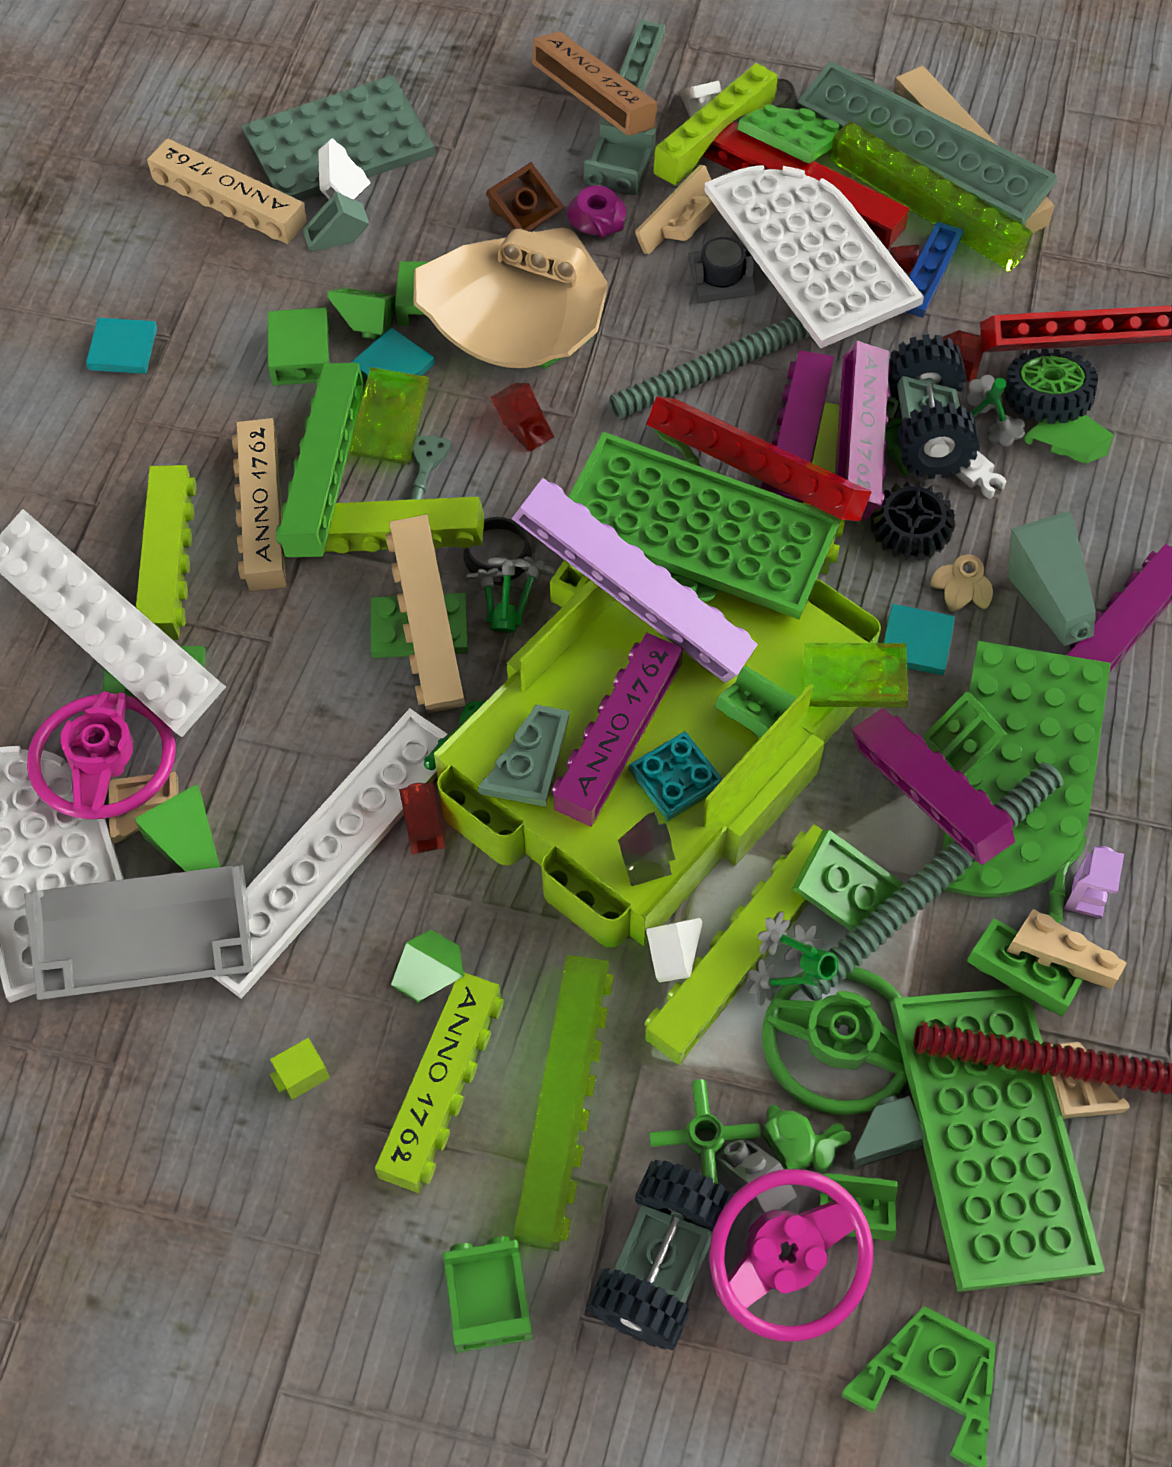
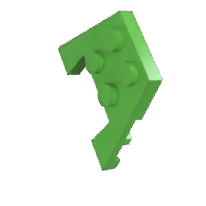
M923 1306L856 1378L846 1386L841 1396L874 1413L888 1380L892 1377L961 1414L964 1420L949 1456L970 1467H986L987 1435L990 1426L989 1407L990 1396L992 1395L996 1343Z

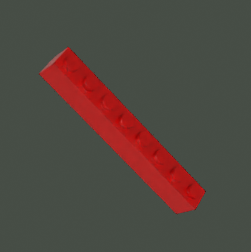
M735 121L718 134L702 155L731 171L764 165V169L783 170V166L805 170L804 175L818 181L822 178L841 191L887 249L892 246L906 229L910 208L815 161L808 164L737 130L738 123Z
M1172 305L993 315L980 322L982 353L1172 342Z
M660 396L655 398L646 425L841 520H861L872 491L684 402Z

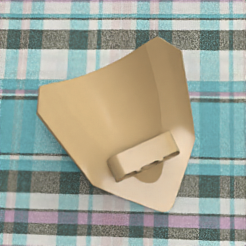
M555 228L539 232L513 229L506 238L463 245L414 270V305L429 317L437 329L449 341L466 353L487 363L508 368H529L542 365L552 359L570 357L598 332L608 289V282L578 236L569 228Z

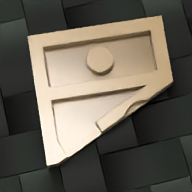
M176 772L170 773L162 788L146 803L130 812L109 818L110 838L113 843H118L139 831L135 821L136 817L179 794ZM154 774L110 780L108 786L109 804L132 796L142 789Z
M1080 1042L1060 1044L1062 1048L1066 1045L1072 1046L1073 1050L1081 1047L1086 1052ZM1060 1074L1056 1077L1052 1076L1063 1119L1124 1113L1130 1109L1126 1099L1122 1098L1120 1100L1104 1081L1102 1084H1096L1093 1079L1091 1082H1084L1082 1077L1080 1080H1073L1071 1076L1067 1079L1062 1078Z

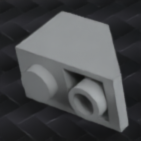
M748 1139L730 1142L724 1150L715 1156L717 1163L738 1190L759 1176L783 1170L779 1161ZM783 1185L762 1192L748 1203L761 1214H765L771 1210H780L796 1198L797 1195L792 1185Z

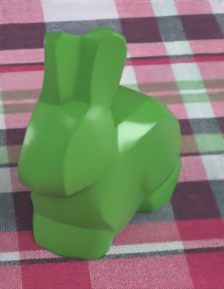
M775 1104L768 1107L766 1111L767 1122L761 1130L767 1144L773 1148L783 1164V1170L806 1169L813 1165L816 1171L820 1173L826 1172L835 1159V1149L844 1146L852 1138L850 1132L846 1131L845 1127L838 1123L833 1124L822 1135H816L806 1117L795 1111H782Z

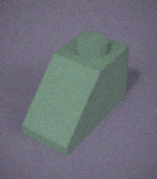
M336 192L303 228L309 250L317 251L352 243L364 232L369 225V221L362 203Z
M890 1096L877 1102V1106L874 1108L850 1160L852 1170L921 1148L923 1133L909 1096L899 1100L897 1096Z

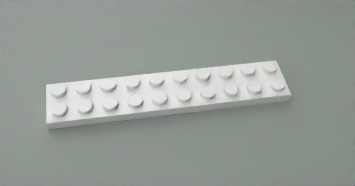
M24 509L0 534V574L175 733L183 737L226 688L225 685Z
M409 708L246 888L252 972L213 977L239 998L242 999L438 777L437 769L428 770L424 767V758L431 753L440 738L448 735L447 733Z

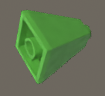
M197 784L135 818L142 837L180 872L220 867L201 792Z

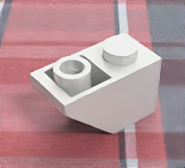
M333 138L318 150L320 191L328 200L336 192L354 199L371 183L366 178L365 172L354 164L348 157L346 150L336 143Z

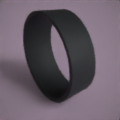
M505 517L484 519L483 532L491 529H505L516 533L525 542L524 549L518 558L524 559L526 556L531 558V547L527 535L518 523ZM464 548L463 558L470 573H478L479 569H484L488 572L493 568H498L499 571H502V566H488L480 563L472 556L469 548ZM515 566V573L511 575V580L519 577L525 570ZM504 577L501 578V579H502L501 582H493V583H503V582H504Z

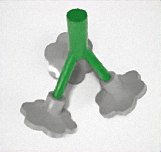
M986 374L980 379L970 381L968 385L970 392L966 399L969 405L975 406L971 411L973 418L980 412L986 413L990 408H996L998 414L997 423L989 428V441L992 444L1000 443L1002 446H1008L1014 440L1024 436L1023 428L1025 424L1022 419H1013L1004 414L1001 405V395L1006 387V381L1003 378L994 380L992 375Z

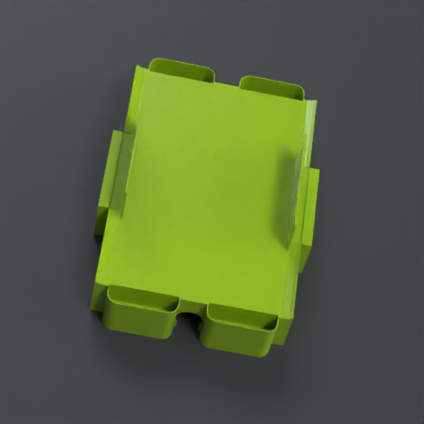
M819 579L814 584L800 620L717 589L716 596L704 603L720 610L727 621L735 627H740L747 631L751 639L758 644L744 666H748L797 697V699L762 737H758L752 730L738 721L729 718L724 712L714 706L718 696L736 682L738 675L724 683L683 651L682 665L591 827L554 810V796L551 795L553 785L559 776L564 777L568 771L567 763L571 753L575 748L580 750L584 743L583 734L590 721L596 722L600 715L598 713L600 703L606 694L610 696L613 692L615 677L621 668L626 669L629 664L628 657L635 642L641 643L646 632L670 643L672 642L592 580H589L507 662L508 680L434 753L443 819L501 865L509 866L515 864L524 854L537 862L542 869V885L545 900L601 945L611 948L616 947L630 935L642 946H645L648 942L646 929L664 925L723 857L736 866L818 774L825 743L879 683L887 649L877 645L881 625L873 615ZM535 705L569 711V721L547 807L479 794V785L484 778L487 779L495 767V762L511 745L514 735ZM686 731L723 780L706 799L667 821L629 772L628 767L632 762ZM558 881L565 883L566 886L564 887ZM585 902L592 904V907L588 906Z

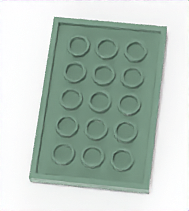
M393 75L241 125L243 134L270 186L299 201L322 194L319 186L318 150L332 138L346 150L348 157L354 164L365 172L366 178L435 155V146Z

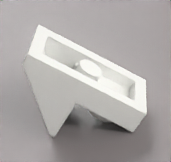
M719 81L679 90L690 118L715 98V93L721 92Z

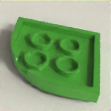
M769 104L741 118L737 130L808 164L843 142L846 136V131L839 128L837 122L817 117L815 112L810 109L802 108L798 111L778 108Z

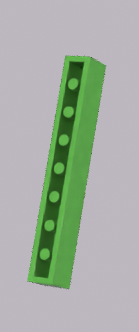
M324 363L321 376H317L316 395L311 398V413L305 420V436L300 439V455L294 461L293 480H290L288 483L289 496L287 502H284L282 505V522L276 528V540L278 544L282 545L285 557H323L365 386L359 363Z

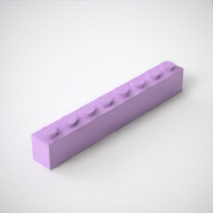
M542 478L512 517V520L669 641L682 647L686 654L724 683L738 675L758 645L751 639L747 631L732 625L724 618L720 610L708 606L701 601L694 590L687 586H682L671 577L667 569L660 565H655L647 559L640 548L628 544L621 539L614 528L599 522L591 515L587 507L580 503H575L568 498L557 484Z

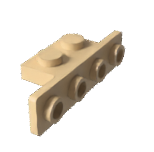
M699 165L636 229L635 234L644 254H651L665 238L687 241L717 209L704 191L705 183L711 181L705 165Z

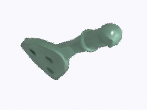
M434 435L416 436L413 439L414 456L419 464V473L411 487L410 500L423 499L429 473L445 460L451 449V442L449 440Z

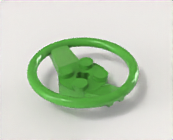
M854 966L852 973H846L845 979L857 981L871 987L889 1003L894 998H902V995L890 983L868 970ZM803 971V972L797 974L796 976H800V975H804V976H805L806 974H805V972ZM798 984L783 985L771 1000L764 1017L762 1028L763 1050L774 1077L796 1100L821 1112L835 1115H854L874 1110L877 1102L890 1096H897L907 1085L908 1079L898 1036L881 1025V1021L878 1020L877 1014L871 1008L872 1004L869 1000L857 993L838 991L835 995L827 996L823 1000L821 998L819 1001L789 1000L800 990ZM840 1025H846L848 1027L847 1032L850 1035H841L835 1028L839 1029ZM776 1031L808 1041L809 1052L830 1067L856 1070L864 1062L893 1072L895 1076L881 1090L864 1098L834 1100L819 1096L799 1084L784 1066L777 1048Z

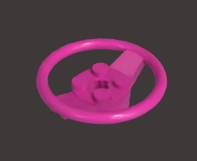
M102 691L101 694L86 696L64 705L42 723L28 749L27 772L29 780L37 795L47 805L60 813L81 819H105L119 816L146 803L165 784L175 761V738L172 729L138 698L128 696L125 693L112 694ZM130 709L146 717L156 727L162 742L161 761L154 776L142 789L124 800L104 805L110 778L117 777L123 773L124 766L128 763L133 753V740L129 727L124 721L126 710ZM84 711L85 714L77 717L74 721L71 722L69 719L61 731V746L73 772L74 802L72 803L55 794L45 782L41 771V755L51 733L62 722Z
M784 1169L773 1171L745 1184L729 1199L722 1209L714 1226L710 1241V1273L714 1288L723 1306L743 1327L759 1336L775 1341L797 1342L809 1340L837 1327L854 1311L861 1301L870 1281L873 1267V1241L870 1227L856 1200L834 1180L809 1170ZM804 1185L820 1190L834 1199L832 1202L809 1209L800 1214L792 1211L771 1210L760 1215L749 1227L748 1232L750 1234L746 1241L744 1255L727 1277L725 1270V1245L728 1233L739 1212L754 1197L778 1186ZM855 1230L858 1245V1261L855 1276L846 1295L829 1313L806 1324L784 1326L764 1321L746 1309L773 1288L781 1293H790L791 1291H797L808 1286L827 1264L828 1258L825 1250ZM784 1242L789 1246L791 1245L789 1255L785 1258L783 1256L779 1258L778 1255L782 1253L780 1245Z

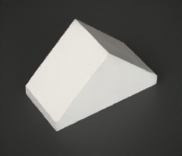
M700 918L646 929L655 975L659 983L689 978L691 976L703 923Z

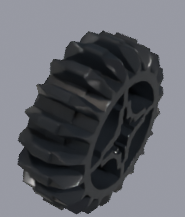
M906 481L903 488L894 484L891 491L884 490L882 506L870 516L872 521L871 532L875 533V542H882L883 550L893 549V557L901 553L904 554L905 560L910 555H914L919 561L923 554L931 559L935 551L941 553L945 544L948 545V542L951 540L952 532H954L956 525L954 520L955 510L950 509V500H943L942 492L933 493L932 485L925 489L922 488L920 481L916 486H911ZM912 516H914V520H913L914 526H912V519H911Z

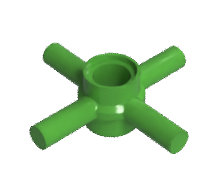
M706 1080L692 1081L695 1118L688 1123L686 1129L649 1132L650 1146L687 1144L695 1154L700 1156L702 1176H708L713 1179L715 1184H718L715 1152L722 1147L724 1141L761 1138L760 1124L723 1126L717 1117L710 1114ZM703 1128L709 1129L713 1132L715 1138L704 1142L696 1137L695 1132Z

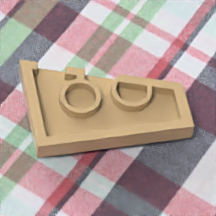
M1035 909L1031 911L1006 951L1019 956L1021 951L1037 956V963L1047 967L1051 963L1067 967L1068 972L1072 976L1110 990L1113 989L1127 962L1118 958L1112 951L1102 949L1088 941L1082 934L1069 930L1057 923L1051 916L1040 913Z

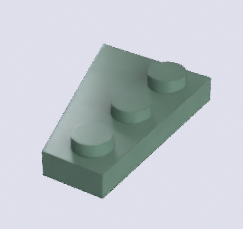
M535 705L514 735L511 745L497 759L495 767L487 779L484 778L479 785V794L547 807L569 721V711Z

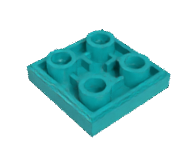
M97 318L86 360L87 369L146 374L157 332L156 322Z
M391 327L351 363H359L362 377L395 400L435 365V358Z
M892 603L883 648L887 649L884 663L944 676L955 616Z
M686 731L632 762L628 767L629 772L667 821L706 799L723 780Z

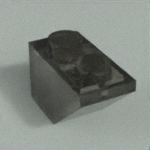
M649 813L618 840L631 886L672 875L669 861L675 860L667 825L666 823L659 825L656 813Z

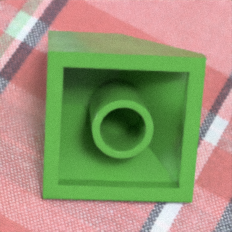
M344 287L328 291L327 297L352 330L362 332V337L378 339L380 335H383L390 329L396 310V295Z

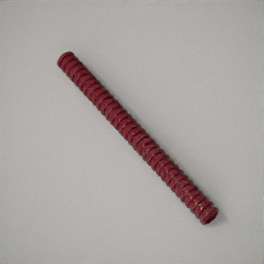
M924 1021L917 1025L914 1034V1049L920 1055L924 1052H927L928 1056L938 1054L939 1058H946L949 1055L951 1060H957L960 1057L962 1062H967L971 1059L974 1064L982 1061L984 1065L989 1066L993 1063L995 1067L1000 1068L1004 1065L1006 1069H1013L1015 1066L1018 1071H1024L1027 1068L1029 1073H1035L1038 1070V1073L1041 1075L1049 1072L1053 1077L1060 1074L1062 1078L1067 1079L1071 1076L1073 1080H1080L1082 1077L1084 1082H1091L1093 1079L1096 1084H1102L1104 1081L1108 1086L1116 1084L1120 1088L1127 1086V1088L1132 1090L1138 1088L1140 1091H1147L1149 1089L1151 1093H1158L1160 1091L1162 1095H1169L1170 1093L1172 1095L1171 1062H1164L1162 1064L1161 1061L1154 1060L1151 1063V1060L1143 1058L1140 1061L1135 1056L1129 1059L1127 1055L1122 1054L1118 1057L1116 1053H1109L1107 1055L1104 1051L1096 1053L1093 1049H1087L1085 1052L1081 1047L1073 1050L1072 1046L1066 1045L1062 1048L1057 1043L1051 1046L1049 1042H1042L1040 1045L1038 1040H1031L1029 1043L1026 1038H1021L1018 1041L1015 1036H1010L1006 1039V1036L1003 1034L995 1037L994 1033L989 1032L984 1035L982 1031L973 1033L971 1029H965L962 1032L960 1027H954L950 1030L948 1025H943L939 1028V1025L936 1023L928 1026L927 1022Z

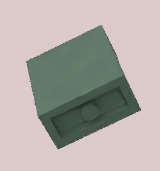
M602 118L600 122V137L590 160H585L583 164V183L593 186H605L611 190L637 195L655 150L656 128L627 136L605 118Z

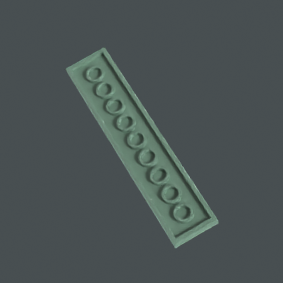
M829 61L797 102L799 109H810L815 112L817 117L837 122L839 128L846 131L847 134L1022 225L1026 223L1058 182L1056 174L832 61Z

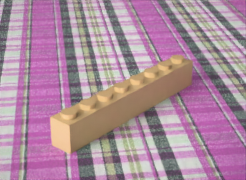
M923 65L896 77L893 93L997 145ZM1046 196L1024 225L1002 214L1000 216L1021 238H1024L1049 226L1055 205Z

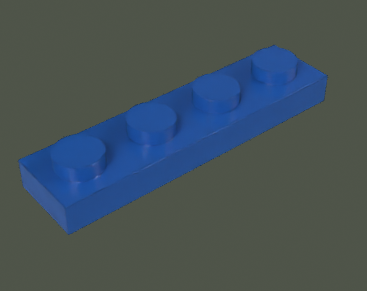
M938 221L936 222L909 276L910 280L924 296L922 305L908 310L906 313L921 318L924 317L962 239L964 230Z

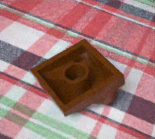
M532 162L488 189L485 194L489 199V207L494 214L503 217L512 229H522L529 232L565 208Z

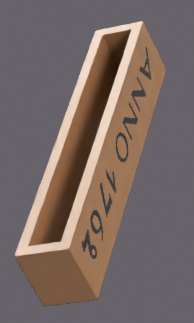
M561 31L534 38L532 64L624 134L630 136L655 127L657 102Z

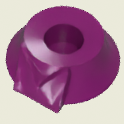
M600 185L589 186L583 189L570 202L567 209L568 219L576 229L587 234L597 235L599 238L622 231L624 228L623 222L627 214L623 201L611 189Z

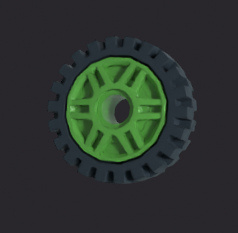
M1048 348L1041 349V353H1038L1037 350H1031L1029 355L1023 353L1009 365L1006 377L1005 399L1008 401L1010 408L1014 407L1016 413L1024 412L1023 417L1027 419L1035 416V421L1042 422L1043 418L1047 419V423H1055V419H1058L1060 423H1066L1068 418L1072 421L1077 420L1079 415L1082 417L1086 415L1087 410L1090 411L1094 404L1098 383V374H1096L1095 367H1091V363L1088 360L1083 361V357L1080 355L1072 357L1073 352L1066 351L1064 354H1060L1061 349H1054L1053 353H1049Z

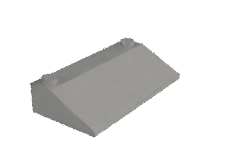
M243 864L37 890L24 894L37 1000L252 972L248 899Z

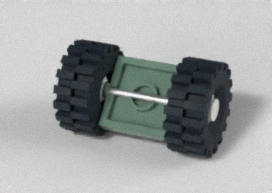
M929 334L922 335L923 339L917 340L916 336L909 338L910 343L907 345L903 341L898 345L899 351L894 349L890 353L889 365H891V373L888 381L892 398L895 397V400L900 401L902 412V426H899L897 436L903 465L907 466V470L910 473L916 470V476L918 477L928 474V479H935L936 475L941 474V478H946L949 472L953 471L955 475L960 473V467L962 466L967 469L971 465L970 459L975 460L977 458V451H979L980 445L972 413L970 411L966 413V408L959 405L957 391L962 392L964 388L963 383H966L960 349L957 344L953 345V341L949 338L943 341L941 335H935L934 339H930Z
M654 1160V1162L651 1161L635 1195L637 1204L642 1207L614 1270L610 1268L602 1269L586 1304V1308L598 1320L604 1321V1324L609 1327L618 1329L620 1333L630 1335L633 1339L640 1342L644 1341L653 1347L656 1345L660 1349L666 1350L667 1348L673 1350L690 1314V1309L687 1308L685 1303L710 1246L714 1226L722 1209L733 1194L725 1191V1187L721 1184H715L710 1177L698 1174L699 1172L694 1169L688 1170L684 1165L678 1163L673 1165L670 1161L663 1160V1162Z

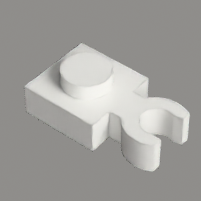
M977 451V458L975 460L970 459L971 465L967 469L963 466L960 467L961 472L956 474V476L971 489L978 484L981 487L982 494L991 499L994 496L995 489L990 485H995L1002 491L1006 480L1002 475L992 473L995 465Z

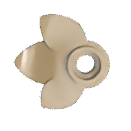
M962 555L955 560L954 564L941 566L934 572L930 582L931 587L944 590V600L951 613L960 610L970 603L971 600L978 607L987 609L992 600V584L984 576L982 561L974 555ZM971 565L974 568V572H964L963 566Z

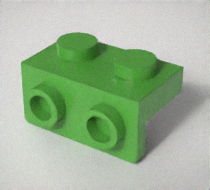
M744 666L740 670L736 682L718 696L714 706L724 712L729 718L738 721L752 730L758 737H762L797 697L748 666Z
M823 1174L845 1188L856 1200L867 1219L872 1239L895 1240L897 1181L843 1174ZM820 1191L819 1206L834 1201L829 1195ZM855 1230L846 1236L856 1237Z

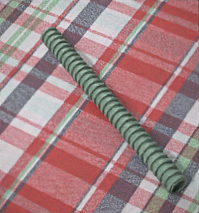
M796 315L793 317L789 316L786 318V321L780 320L778 324L773 323L770 327H764L762 331L757 330L754 334H748L746 338L741 337L738 341L735 340L731 344H725L723 348L718 347L715 349V352L709 351L707 356L702 354L699 356V359L693 358L691 363L686 361L683 363V366L677 365L675 370L670 368L666 373L661 372L658 377L652 376L650 380H643L642 384L636 383L634 388L629 386L626 388V391L620 390L618 395L615 393L611 394L609 399L610 407L614 415L622 420L625 418V415L631 416L634 411L640 412L642 407L644 409L649 408L650 404H654L656 396L672 398L674 393L681 394L682 390L688 391L691 387H697L699 383L703 384L707 380H713L715 376L719 377L723 373L730 372L731 369L735 370L739 366L746 365L747 362L751 363L754 359H760L762 355L767 356L770 352H776L778 348L783 349L786 345L790 346L794 342H799L802 338L806 339L810 334Z
M1045 762L1040 763L1037 767L1038 769H1033L1029 776L1023 778V782L1016 784L1015 789H1011L1007 793L1008 796H1003L1000 802H996L993 805L998 810L1004 809L1010 815L1014 822L1012 828H1015L1018 822H1022L1026 817L1025 815H1030L1033 812V808H1038L1041 802L1047 800L1048 795H1052L1057 788L1063 785V779L1055 767ZM956 841L955 843H949L947 850H941L939 856L932 858V864L927 863L924 866V870H919L916 873V877H911L908 880L909 884H903L900 888L901 891L896 890L893 893V898L888 897L885 900V905L880 904L877 907V912L872 911L869 914L870 919L864 918L861 922L862 926L856 925L853 929L854 933L848 932L845 936L846 940L840 939L837 943L838 947L833 946L830 948L829 952L834 953L838 957L839 964L838 970L832 979L828 981L820 979L817 986L798 984L800 989L811 1000L819 1001L822 998V994L827 995L830 992V987L835 988L838 985V980L846 978V973L854 971V965L860 966L862 958L868 959L870 951L876 952L878 944H885L886 937L891 938L894 935V930L899 931L902 928V923L907 924L910 921V917H915L918 914L917 909L923 910L926 906L925 902L931 903L934 899L933 896H939L941 889L948 888L949 882L953 883L957 876H961L965 872L964 868L969 869L972 866V862L977 861Z

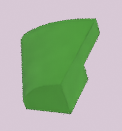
M1079 415L1077 420L1072 421L1068 418L1066 423H1060L1058 419H1055V423H1047V419H1043L1042 422H1039L1025 434L1024 441L1030 445L1036 440L1052 445L1050 452L1067 455L1073 460L1087 464L1108 455L1114 435L1087 415L1083 417Z

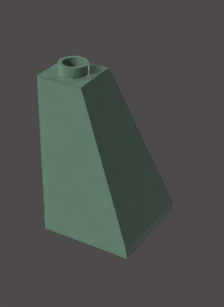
M1066 511L1012 528L1008 578L1064 646L1093 637L1096 610L1071 512Z

